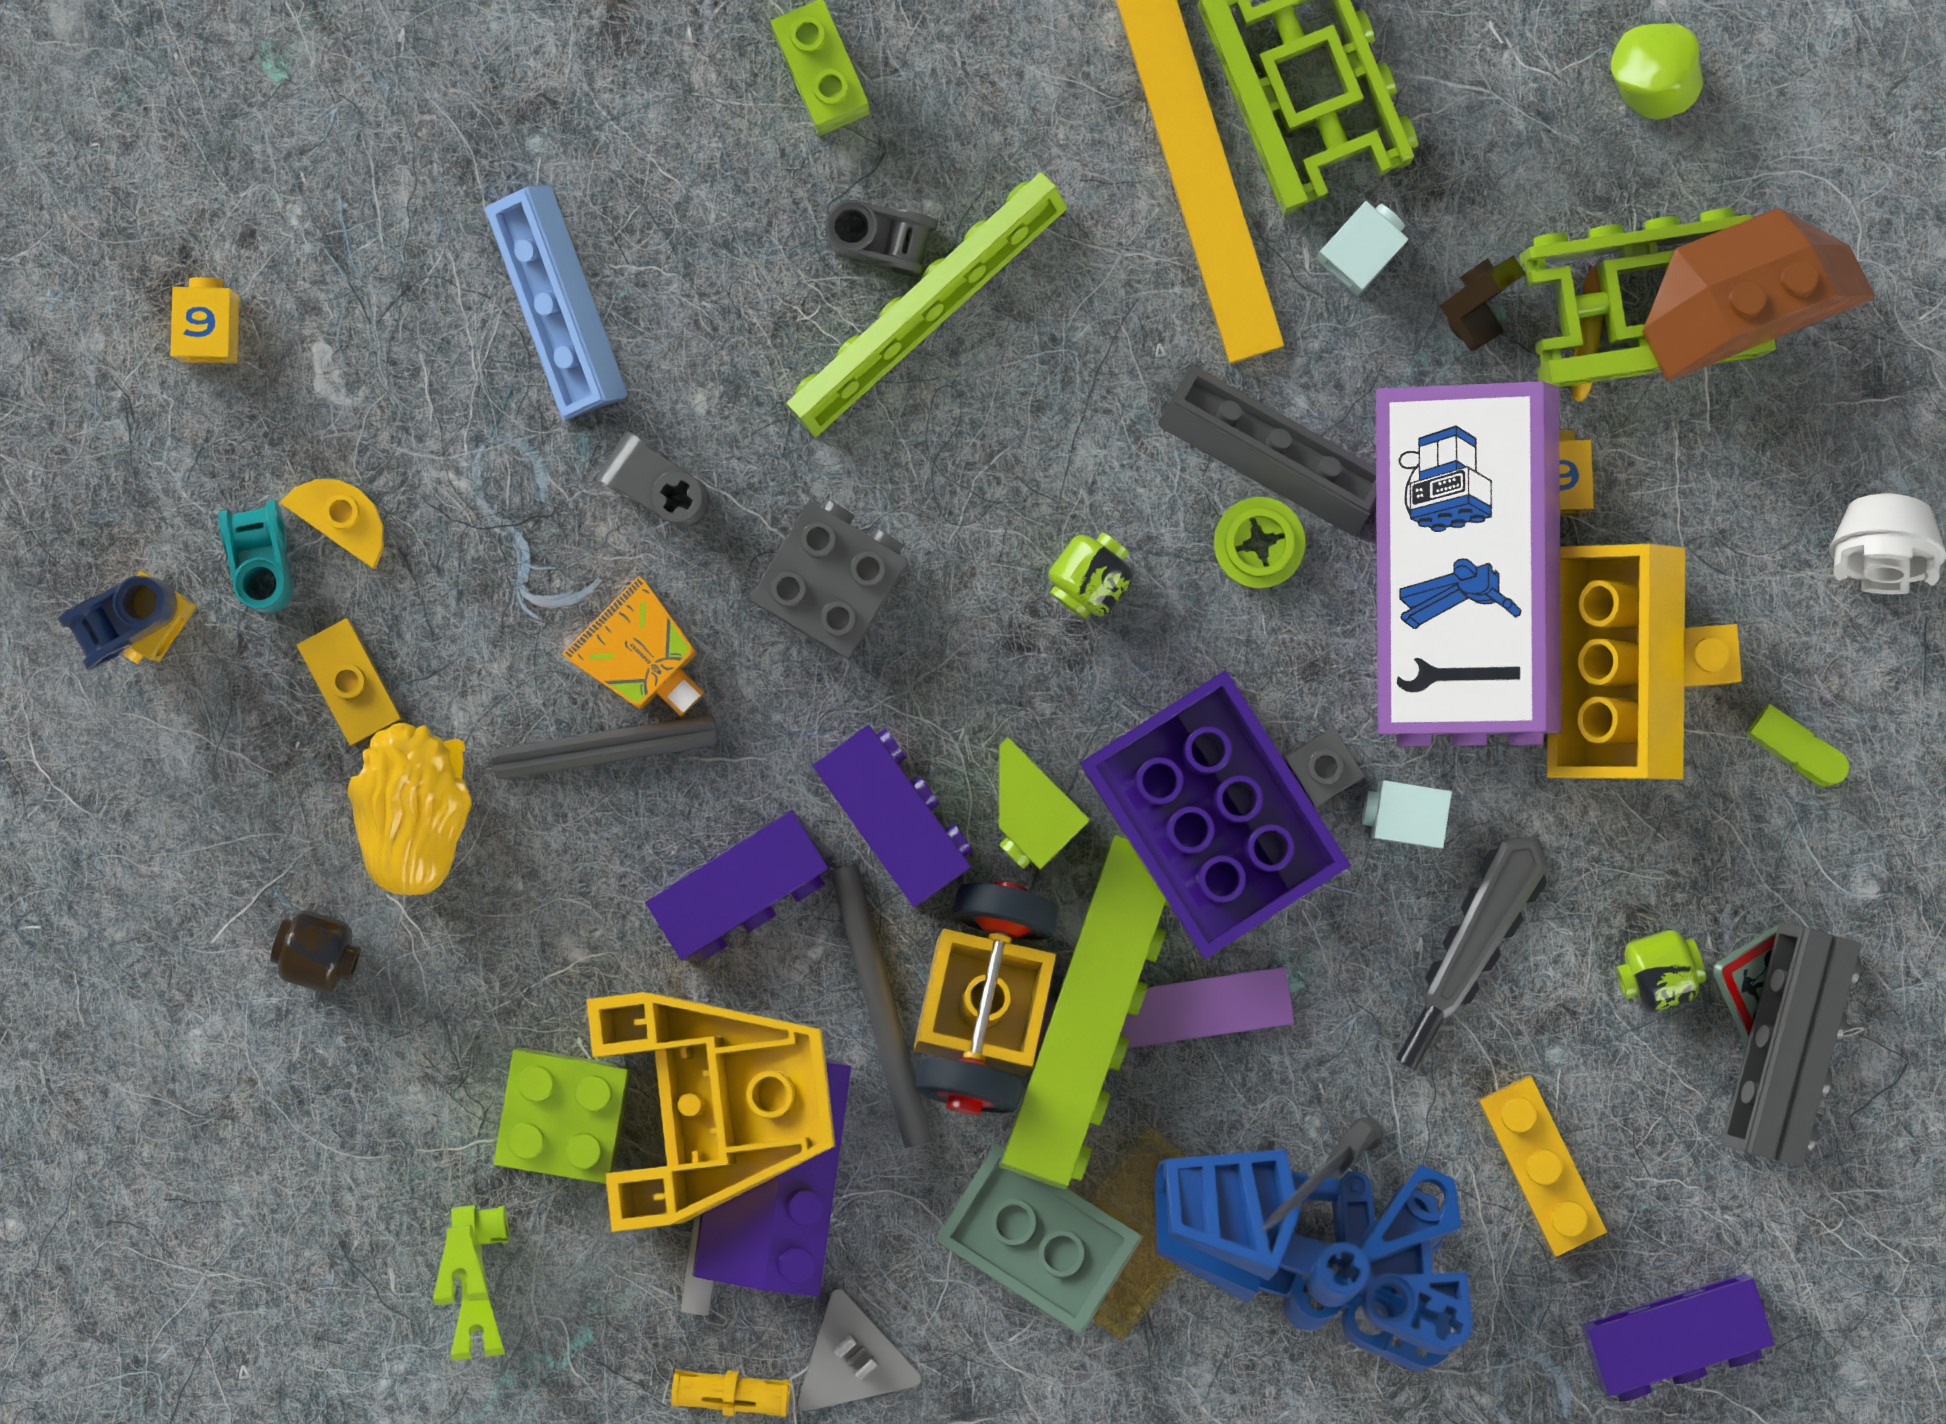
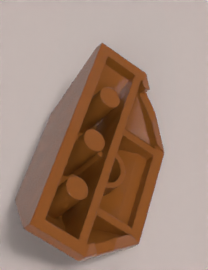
M1777 208L1676 248L1642 333L1666 382H1669L1868 302L1875 297V294L1850 245Z

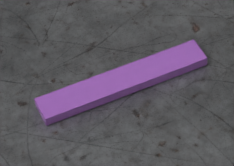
M1286 967L1150 986L1147 988L1138 1016L1126 1015L1120 1035L1130 1038L1128 1049L1294 1024ZM1056 1001L1046 1002L1034 1062Z

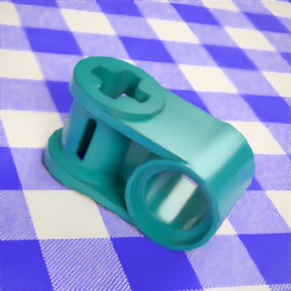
M276 499L266 502L264 508L234 514L229 509L220 510L218 513L220 534L229 561L233 589L237 598L244 605L261 614H274L283 610L290 603L293 596V582L286 550V529L278 501ZM262 572H273L276 577L274 593L267 599L254 600L250 592L252 580Z

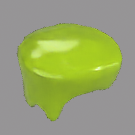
M1655 23L1637 26L1624 33L1614 50L1611 60V71L1621 99L1626 107H1631L1644 118L1661 120L1685 112L1697 100L1703 87L1699 56L1700 45L1696 35L1690 29L1678 23Z

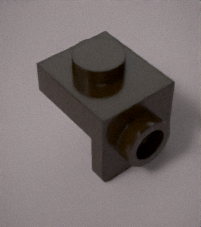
M1514 255L1495 267L1489 258L1485 259L1460 277L1465 287L1439 305L1448 318L1452 332L1460 340L1464 341L1470 351L1477 350L1504 331L1486 302L1526 275Z

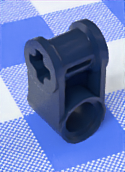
M133 576L102 594L77 604L63 613L58 620L63 628L69 627L86 655L82 661L87 670H92L115 659L130 649L136 642L166 626L173 619L177 611V598L174 590L168 583L158 578ZM149 587L156 595L157 606L154 613L142 619L135 612L134 598L142 588Z

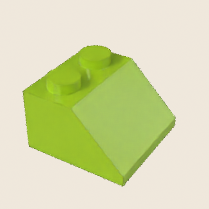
M1007 737L999 745L998 829L1006 836L999 846L1022 869L1032 862L1040 870L1090 819Z

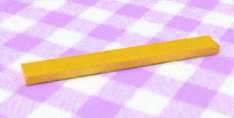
M1115 0L1228 364L1284 347V342L1177 0Z

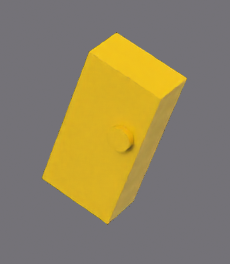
M1657 544L1560 547L1562 733L1547 734V778L1683 779L1685 547Z

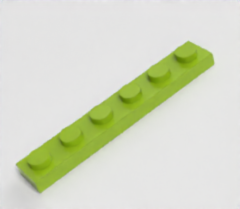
M1041 171L1031 181H1025L1016 186L1008 195L1006 203L988 220H981L973 225L966 233L963 242L946 258H940L930 264L924 271L920 282L903 297L900 296L891 300L882 309L879 319L865 332L848 339L838 350L837 357L820 373L812 374L805 378L796 388L794 396L786 403L803 426L816 438L1066 211L1068 207L1057 187Z

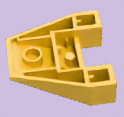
M640 992L586 999L593 1057L611 1058L655 1052L667 1166L605 1174L612 1232L685 1223L835 1146L822 1029L657 993Z

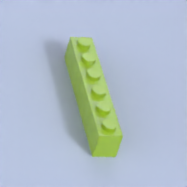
M1114 835L1109 845L999 1164V1168L1062 1190L1068 1187L1071 1178L1079 1181L1083 1178L1092 1152L1091 1147L1082 1145L1090 1123L1100 1126L1111 1096V1093L1101 1090L1108 1068L1119 1071L1130 1040V1038L1120 1035L1126 1015L1138 1016L1148 988L1147 983L1138 981L1146 959L1156 962L1167 931L1157 927L1164 905L1170 906L1126 838Z

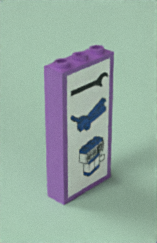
M1545 381L1376 389L1378 734L1396 736L1397 746L1400 747L1431 746V735H1452V746L1487 745V734H1508V745H1543V734L1562 733L1559 387Z

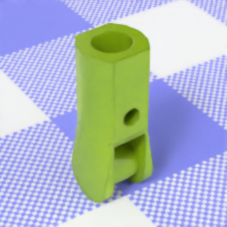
M1772 704L1763 707L1745 736L1787 765L1791 764L1796 771L1820 787H1829L1842 782L1848 775L1849 762L1842 752L1820 738L1814 737L1812 732Z

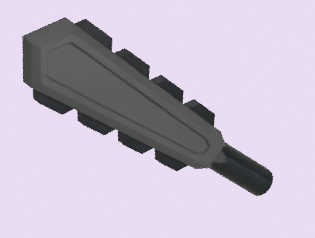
M1537 836L1501 841L1497 849L1488 851L1479 869L1483 879L1479 887L1469 889L1460 907L1464 916L1460 925L1451 926L1442 942L1446 951L1443 960L1432 962L1425 976L1429 986L1425 997V1008L1396 1057V1060L1416 1070L1445 1017L1455 1012L1461 1004L1471 1003L1480 989L1477 982L1478 976L1481 972L1493 969L1501 956L1498 947L1501 940L1513 937L1524 920L1521 909L1525 903L1535 902L1547 884L1544 874L1548 869V864Z

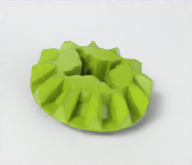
M1252 497L1237 502L1223 514L1214 532L1215 557L1227 577L1247 588H1269L1284 582L1297 570L1305 552V533L1299 518L1287 505L1272 498ZM1251 519L1255 520L1256 527H1260L1263 535L1272 534L1273 537L1283 535V539L1277 540L1275 544L1267 548L1268 557L1266 561L1268 567L1263 566L1262 559H1258L1255 551L1245 552V550L1236 552V547L1242 546L1243 542L1251 538Z

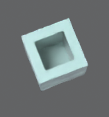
M1365 201L1320 250L1316 260L1358 297L1408 241V238L1401 232L1405 228V224L1385 205L1379 204L1374 208Z
M1384 780L1378 781L1377 792L1367 791L1362 825L1371 826L1370 838L1441 849L1444 846L1452 791Z

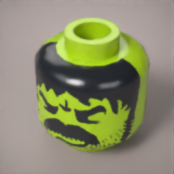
M1104 532L1096 540L1088 535L1080 534L1074 536L1048 571V578L1054 585L1049 593L1084 620L1090 614L1100 617L1106 616L1133 582V572L1124 562V559L1130 552Z
M1675 930L1662 931L1629 942L1624 952L1625 964L1616 967L1618 981L1625 999L1636 997L1639 1005L1650 1013L1691 1002L1698 994L1699 984L1706 982L1705 968L1694 939L1689 938L1685 940Z

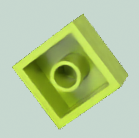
M522 1047L514 1049L493 1165L606 1184L605 1174L615 1172L633 1066Z

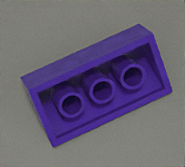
M825 1059L835 1146L701 1214L692 1276L763 1291L820 1297L851 1065Z

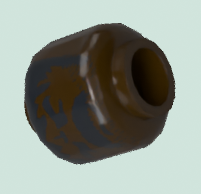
M303 910L293 920L285 918L282 921L273 944L270 961L278 964V974L282 980L316 992L329 993L337 986L340 978L348 981L352 979L361 948L351 945L353 934L352 929L347 923L309 910Z

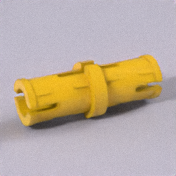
M675 1369L671 1406L722 1410L723 1416L735 1417L736 1412H750L787 1418L791 1381L740 1376V1371L727 1370L726 1375Z

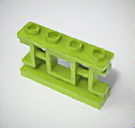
M1199 0L1197 5L1198 11L1283 216L1303 209L1308 203L1317 202L1327 197L1329 192L1319 171L1320 169L1368 150L1378 176L1386 174L1397 167L1400 169L1410 165L1414 158L1412 148L1418 146L1417 136L1408 116L1405 114L1398 117L1390 98V96L1397 93L1396 86L1385 62L1376 64L1368 44L1375 41V36L1370 21L1363 9L1355 12L1351 0H1329L1347 43L1342 46L1334 24L1304 35L1294 9L1314 0H1270L1253 8L1250 0ZM1236 8L1244 29L1273 17L1283 45L1259 54L1257 61L1264 78L1258 79L1230 9ZM1325 45L1345 94L1296 113L1276 65ZM1359 79H1362L1390 147L1388 151L1385 150L1377 130L1348 141L1337 113L1360 105L1364 99L1357 82ZM1279 112L1287 134L1315 122L1327 150L1302 160L1300 166L1307 184L1302 185L1274 118L1273 114Z
M1720 208L1700 213L1701 222L1680 225L1678 216H1666L1645 221V230L1624 233L1623 224H1612L1588 230L1589 238L1568 241L1567 232L1551 233L1533 238L1534 246L1527 248L1519 254L1520 266H1525L1526 271L1524 276L1525 287L1554 284L1562 337L1542 339L1535 344L1536 354L1540 355L1541 365L1536 368L1538 381H1545L1561 388L1660 373L1661 370L1642 333L1645 324L1626 327L1618 274L1662 267L1665 268L1666 272L1674 250L1658 252V246L1699 240L1753 218L1752 214L1735 216L1734 208ZM1617 252L1619 257L1617 259L1604 260L1596 265L1600 292L1576 296L1570 266L1550 269L1546 267V263ZM1604 315L1609 344L1633 342V348L1561 358L1562 351L1576 350L1583 345L1579 318ZM1775 339L1713 364L1763 357L1776 350Z

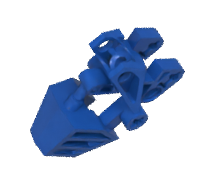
M1286 1150L1174 1158L1159 1162L1154 1174L1156 1254L1246 1303L1251 1301L1258 1290L1284 1297V1313L1290 1323L1299 1329L1307 1331L1317 1330L1326 1325L1341 1311L1343 1312L1341 1321L1343 1332L1349 1341L1360 1348L1410 1370L1422 1372L1430 1367L1439 1365L1446 1359L1449 1353L1464 1344L1470 1336L1472 1315L1467 1272L1433 1274L1431 1254L1441 1247V1239L1457 1232L1462 1227L1455 1180L1420 1164L1406 1184L1402 1183L1376 1220L1372 1187L1367 1175L1360 1171H1349L1341 1179L1327 1178L1300 1204H1305L1306 1200L1332 1201L1336 1243L1328 1245L1293 1233L1300 1215L1299 1205L1264 1232L1262 1231L1277 1208L1311 1178L1308 1177L1306 1172L1291 1171ZM1419 1183H1434L1441 1189L1445 1200L1444 1206L1440 1211L1437 1210L1436 1197L1415 1189ZM1334 1264L1338 1265L1339 1268L1337 1274L1330 1269ZM1308 1291L1321 1305L1317 1310L1309 1306L1311 1297L1307 1294ZM1362 1306L1363 1313L1370 1323L1383 1330L1380 1334H1365L1358 1328L1355 1321V1313L1358 1307ZM1451 1327L1457 1330L1456 1333H1451ZM1394 1335L1398 1336L1395 1344L1391 1345ZM1417 1347L1428 1351L1423 1357L1415 1352Z

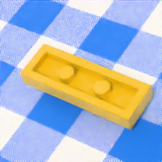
M1528 1075L1479 1099L1478 1103L1552 1255L1557 1257L1607 1233L1532 1076Z

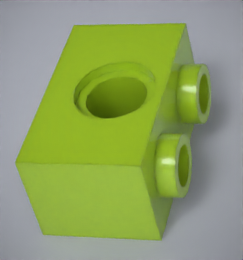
M816 0L770 20L773 35L818 137L870 115L869 102L824 0Z

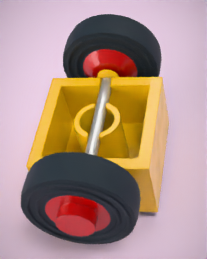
M966 883L960 885L956 893L953 916L958 921L985 931L989 935L988 938L943 928L937 939L913 1051L942 1058L922 1059L917 1072L915 1090L930 1099L945 1103L948 1110L961 1114L979 1116L981 1111L1012 1113L1016 1111L1019 1103L1022 1082L1019 1078L1009 1073L1026 1076L1033 1067L1056 954L1011 944V940L1016 938L1029 940L1051 938L1058 919V906L1054 902L1040 895L1028 892L1027 888L1014 883Z

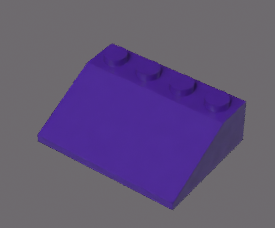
M1224 670L1079 763L1204 960L1351 866L1227 670Z

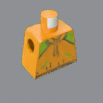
M640 576L562 653L569 661L641 710L659 695L682 717L705 693L682 670L698 652L650 585Z

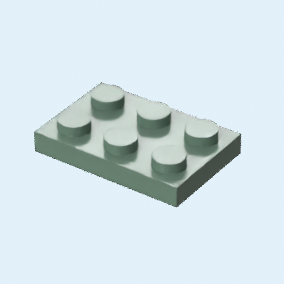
M995 1143L935 1241L1076 1333L1082 1335L1144 1236L1068 1187L1062 1190L999 1168L1005 1147Z

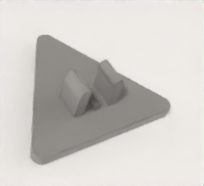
M843 1289L833 1290L798 1399V1407L802 1411H810L918 1386L921 1382L920 1372Z

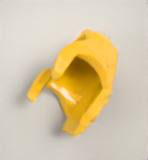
M397 723L386 730L377 731L370 741V748L363 752V769L359 775L351 777L347 790L353 809L354 823L363 855V862L368 875L383 890L395 895L428 894L442 884L451 869L457 842L472 808L471 796L462 779L465 743L459 739L443 741L442 738L432 735L426 725L415 728L413 725L406 723Z

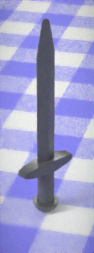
M1361 1117L1355 1120L1350 1130L1333 1148L1324 1166L1277 1208L1262 1231H1266L1286 1217L1327 1178L1339 1179L1365 1150L1376 1149L1383 1139V1129L1379 1122L1370 1117Z

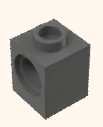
M1335 727L1328 729L1283 757V760L1313 807L1318 806L1365 777Z

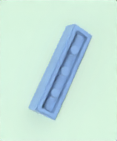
M527 186L485 207L562 420L577 417L626 398L628 396L626 387L551 186Z

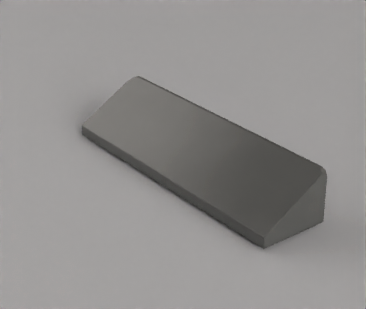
M1193 364L1189 367L1158 422L1159 426L1165 431L1351 535L1359 533L1376 504V467Z

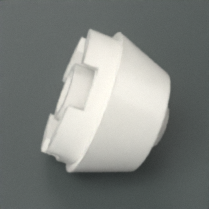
M1894 493L1868 495L1851 502L1829 548L1830 556L1834 559L1833 572L1837 580L1840 581L1847 578V575L1860 579L1861 591L1877 594L1909 593L1910 582L1924 579L1931 586L1935 585L1939 580L1940 565L1946 559V551L1932 508L1919 499Z

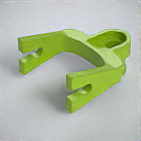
M476 1205L452 1207V1227L447 1228V1238L433 1296L435 1305L455 1303L456 1286L454 1279L459 1275L462 1286V1303L450 1354L452 1361L472 1359L473 1342L471 1335L478 1330L484 1332L482 1340L486 1357L504 1355L505 1351L488 1297L487 1278L482 1260V1245L499 1242L509 1243L510 1234L506 1207L504 1205L498 1206V1208L478 1210Z

